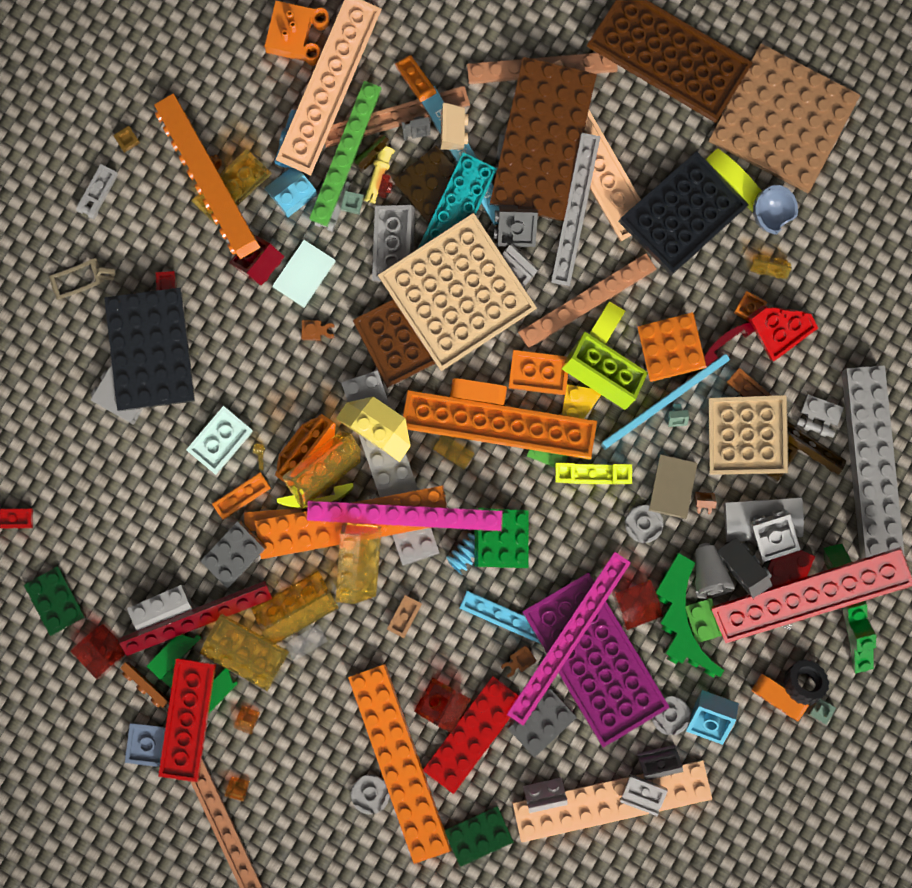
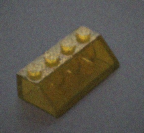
M246 149L220 173V176L238 206L272 173ZM198 194L191 201L211 223L216 225L211 217V214H213L212 209L208 210L203 202V199H205L204 195Z
M340 431L283 475L282 478L300 507L304 508L308 505V501H313L361 463L360 448L351 433Z
M342 524L336 602L356 604L376 596L382 526Z
M318 570L272 596L271 600L256 605L251 609L262 634L272 647L332 613L339 607Z
M221 614L206 638L200 654L268 692L277 679L289 651Z

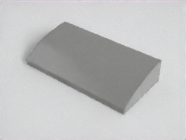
M412 205L375 206L373 281L381 282L378 277L380 273L414 252L415 208Z
M802 498L723 504L726 542H731L735 538L739 541L755 540L750 522L754 521L753 518L759 515L771 516L772 512L778 509L788 511L796 537H803L804 517Z

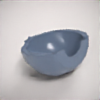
M773 185L763 189L753 203V216L756 224L763 231L770 234H778L785 223L792 221L798 215V203L794 194L788 188L781 185Z

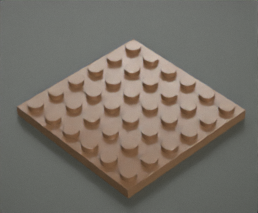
M760 44L751 61L753 64L732 96L708 142L809 193L853 111L860 94Z

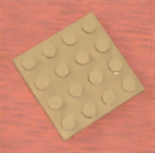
M786 395L709 398L710 475L788 473Z

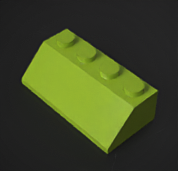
M587 332L581 335L562 367V370L624 410L636 400L648 374L647 371Z

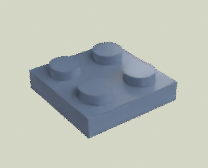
M130 723L125 763L160 767L166 727Z

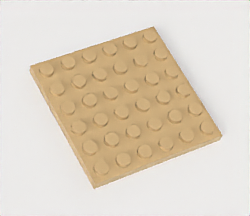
M474 213L378 275L440 371L445 370L537 309Z

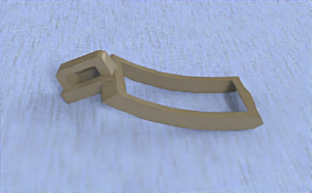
M95 258L68 270L50 275L49 278L56 299L59 300L92 288L104 282V280L113 281L115 270L114 268L99 267ZM91 265L96 279L95 282L60 295L54 278Z

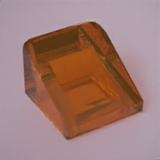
M242 706L236 718L234 728L252 735L260 712Z
M231 776L224 796L244 801L250 781Z

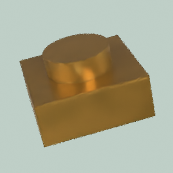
M130 126L113 135L124 153L140 143Z

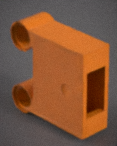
M275 1L265 42L266 53L306 61L309 65H317L321 56L320 49L314 43L307 44L311 24L318 30L328 28L330 24L328 12L324 8L312 9ZM320 16L325 17V20L322 22H318L316 19ZM310 52L317 53L315 57L308 56Z

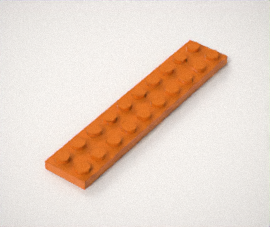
M409 390L403 417L406 419L407 430L591 459L597 425V421Z
M444 486L353 502L357 504L447 508ZM307 511L255 521L257 538L267 547L260 555L261 559L433 528L307 521Z
M386 664L348 677L413 863L415 864L450 852L451 847Z

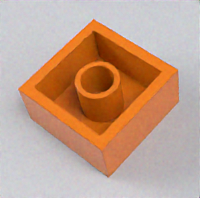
M746 291L734 314L750 322L748 316L761 306H766L767 302Z

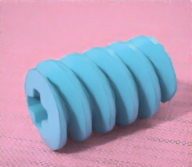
M471 533L467 534L469 540H462L464 546L457 545L459 552L451 551L454 557H446L449 564L461 575L460 569L468 570L466 563L473 564L471 557L474 558L475 535Z

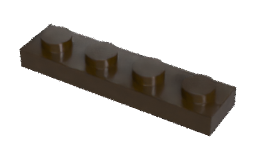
M787 421L789 443L809 455L814 461L824 465L829 471L837 475L843 471L847 460Z

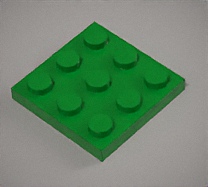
M475 508V510L503 511L502 531L475 530L474 567L529 568V510Z

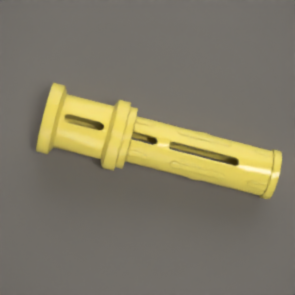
M386 146L378 154L377 159L374 160L375 168L364 198L365 201L368 202L370 200V203H376L384 173L390 167L389 161L391 155L395 152L394 149Z

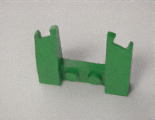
M184 634L175 637L156 655L147 667L172 689L176 659H182L202 637L196 635L195 638H191ZM230 664L213 681L209 714L238 684V681L232 682L229 671L233 670V667Z

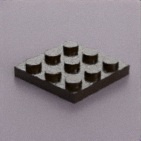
M436 145L393 179V183L429 225L455 167Z

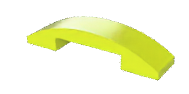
M717 148L705 160L749 204L748 208L753 212V203L761 189L734 160Z
M609 301L591 330L590 335L606 344L624 315L625 310Z
M555 463V482L570 484H632V464Z
M350 483L335 486V495L298 502L296 495L278 498L277 503L290 508L308 509V501L336 502L349 494L354 489V485Z

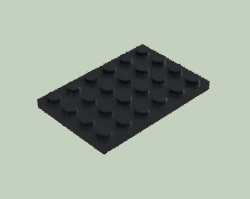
M696 151L623 215L618 222L672 276L743 212L749 204Z
M181 287L104 297L117 411L195 402Z

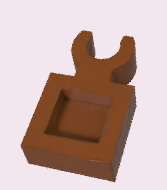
M302 320L301 339L321 341V335L332 339L334 334H328L327 330L335 328V325L328 323L322 326L321 321Z
M525 645L510 656L513 660L511 663L506 662L501 668L511 667V672L507 674V677H511L515 674L517 668L520 672H523L536 663L537 660Z

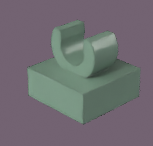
M345 191L341 211L360 215L364 195Z
M673 404V409L668 414V427L687 426L689 420L688 410H682L681 404Z
M820 699L814 703L808 715L827 725L836 707Z

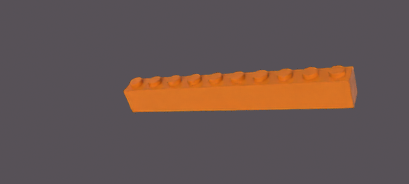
M174 93L154 104L157 110L155 113L160 123L164 122L165 124L163 130L168 137H172L171 144L175 151H180L181 155L178 157L184 166H188L189 169L186 171L189 177L197 182L194 185L200 195H204L205 199H203V202L207 209H212V219L216 225L220 224L222 227L219 231L223 238H228L230 243L227 246L233 255L236 253L242 259L259 249L260 245Z

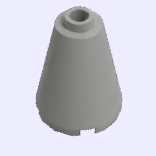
M710 543L700 544L699 548L696 549L697 598H708L707 594L717 597L732 592V589H735L734 584L715 546L710 545Z

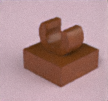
M695 492L697 512L700 514L702 508H707L708 514H711L712 508L716 509L715 493Z

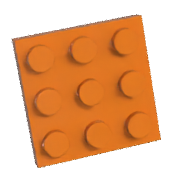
M693 312L637 327L650 382L707 368Z

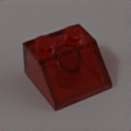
M651 580L612 594L626 630L663 616Z
M104 624L84 637L70 650L95 679H102L126 656L119 640Z
M432 677L414 712L436 726L453 733L471 699Z

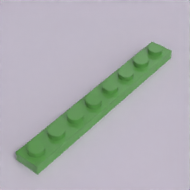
M366 81L363 82L309 218L310 221L328 227L382 87Z

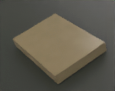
M660 455L648 511L686 519L698 463Z

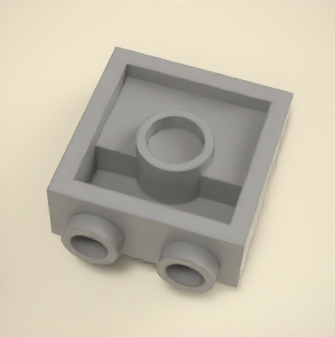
M778 509L773 511L771 516L759 515L753 518L754 521L750 522L763 562L800 550L788 511Z

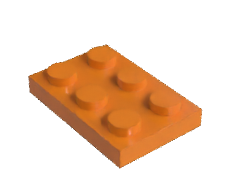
M513 350L508 388L566 395L568 373L562 370V367L567 357Z

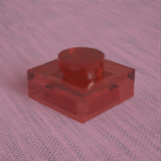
M383 174L378 195L379 197L386 198L387 193L391 194L393 182H391L390 175Z

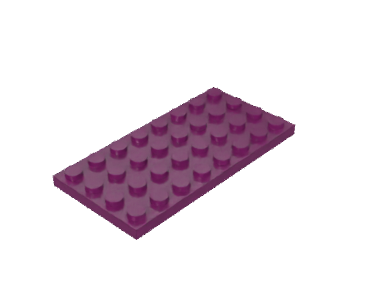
M589 573L522 612L546 654L594 584V580ZM605 601L558 673L602 748L670 708Z

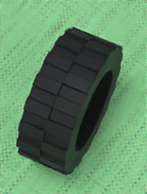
M803 659L802 661H797L785 672L783 677V685L787 694L790 695L792 700L794 699L797 703L803 705H813L823 698L829 690L828 675L818 663H814L812 660ZM800 674H807L812 678L815 684L812 691H806L800 686L798 682Z

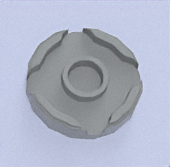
M639 505L633 508L627 514L625 520V529L628 535L639 543H649L656 540L663 530L661 514L648 511V505Z
M667 696L664 698L670 708L653 717L652 722L661 733L678 735L689 725L690 709L680 698Z
M372 774L364 775L352 786L351 799L355 808L361 813L375 814L382 811L388 804L390 795L385 781L381 777Z

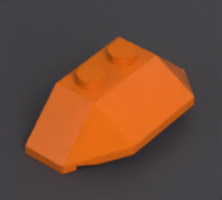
M323 414L302 424L279 454L275 476L288 486L311 478L334 448L336 424Z

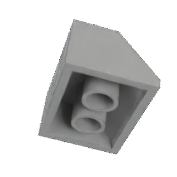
M179 585L127 608L137 631L194 609L185 585Z

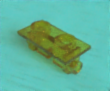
M760 254L753 256L750 272L776 278H788L792 269L791 262H788V260L774 258L773 263H771V257Z

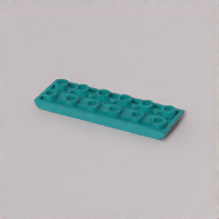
M464 152L462 153L418 249L474 213L476 215L497 168Z

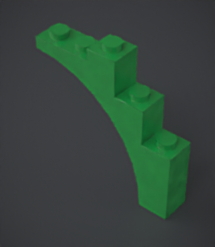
M843 544L824 548V563L828 570L852 562ZM862 601L843 607L842 612L850 642L854 673L874 669L873 649L876 648V633L867 617V603Z
M677 553L653 593L657 595L656 599L663 604L670 603L659 621L663 631L669 634L675 633L664 654L667 655L666 659L675 665L678 662L683 664L687 658V663L695 668L698 665L705 669L704 673L714 678L715 675L721 677L724 670L711 661L701 650L693 637L687 619L686 589L695 562Z

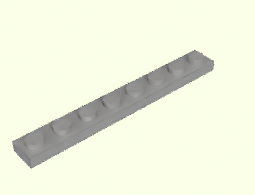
M586 133L581 134L551 281L554 284L569 287L571 284L600 136Z

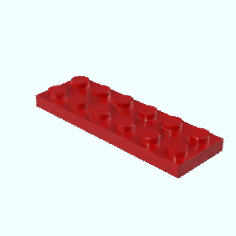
M176 659L158 777L191 782L199 781L216 664Z
M492 676L426 764L423 771L454 794L511 718L507 713L519 695Z

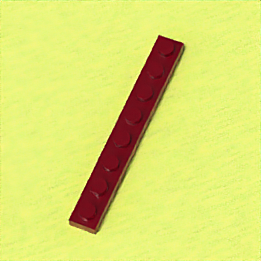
M263 581L120 637L119 643L125 655L128 656L272 599L266 582Z

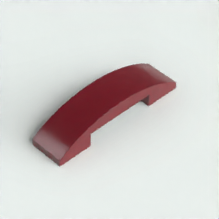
M751 323L740 325L720 337L704 355L706 366H709L718 359L714 352L739 333L747 338L755 332Z

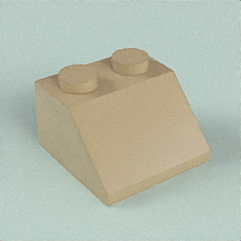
M443 103L441 110V149L463 150L464 144H468V133H465V125L468 126V114H465V108Z

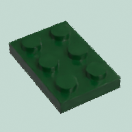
M57 566L23 585L50 636L86 618L60 567Z
M498 805L445 829L447 839L460 867L514 843Z

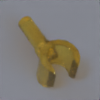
M256 443L253 447V454H259V471H263L265 447L262 444Z

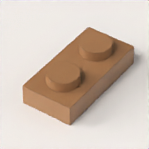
M405 595L387 630L405 638L422 604Z

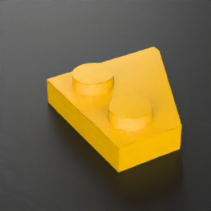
M567 385L562 415L584 419L601 394L592 388Z

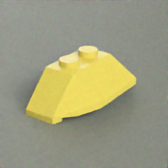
M375 397L347 402L336 417L338 421L399 462L411 447L406 419Z

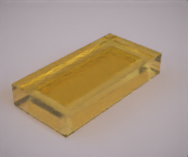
M441 435L432 449L463 470L466 469L475 455L461 444L444 435Z

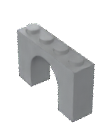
M111 365L109 370H105L102 374V381L99 387L96 386L92 391L91 401L134 425L143 408L117 411Z

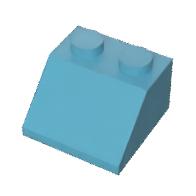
M293 167L264 188L287 218L317 196L316 189L305 175Z
M702 690L695 702L686 732L723 745L736 721L739 703Z

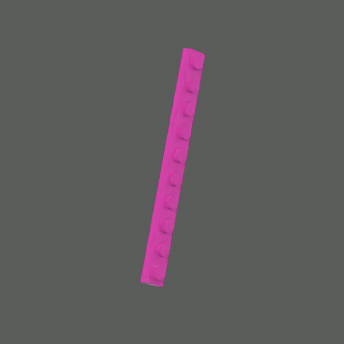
M308 501L307 521L502 531L503 511Z
M616 552L613 553L508 711L507 715L522 726L525 724L631 562Z

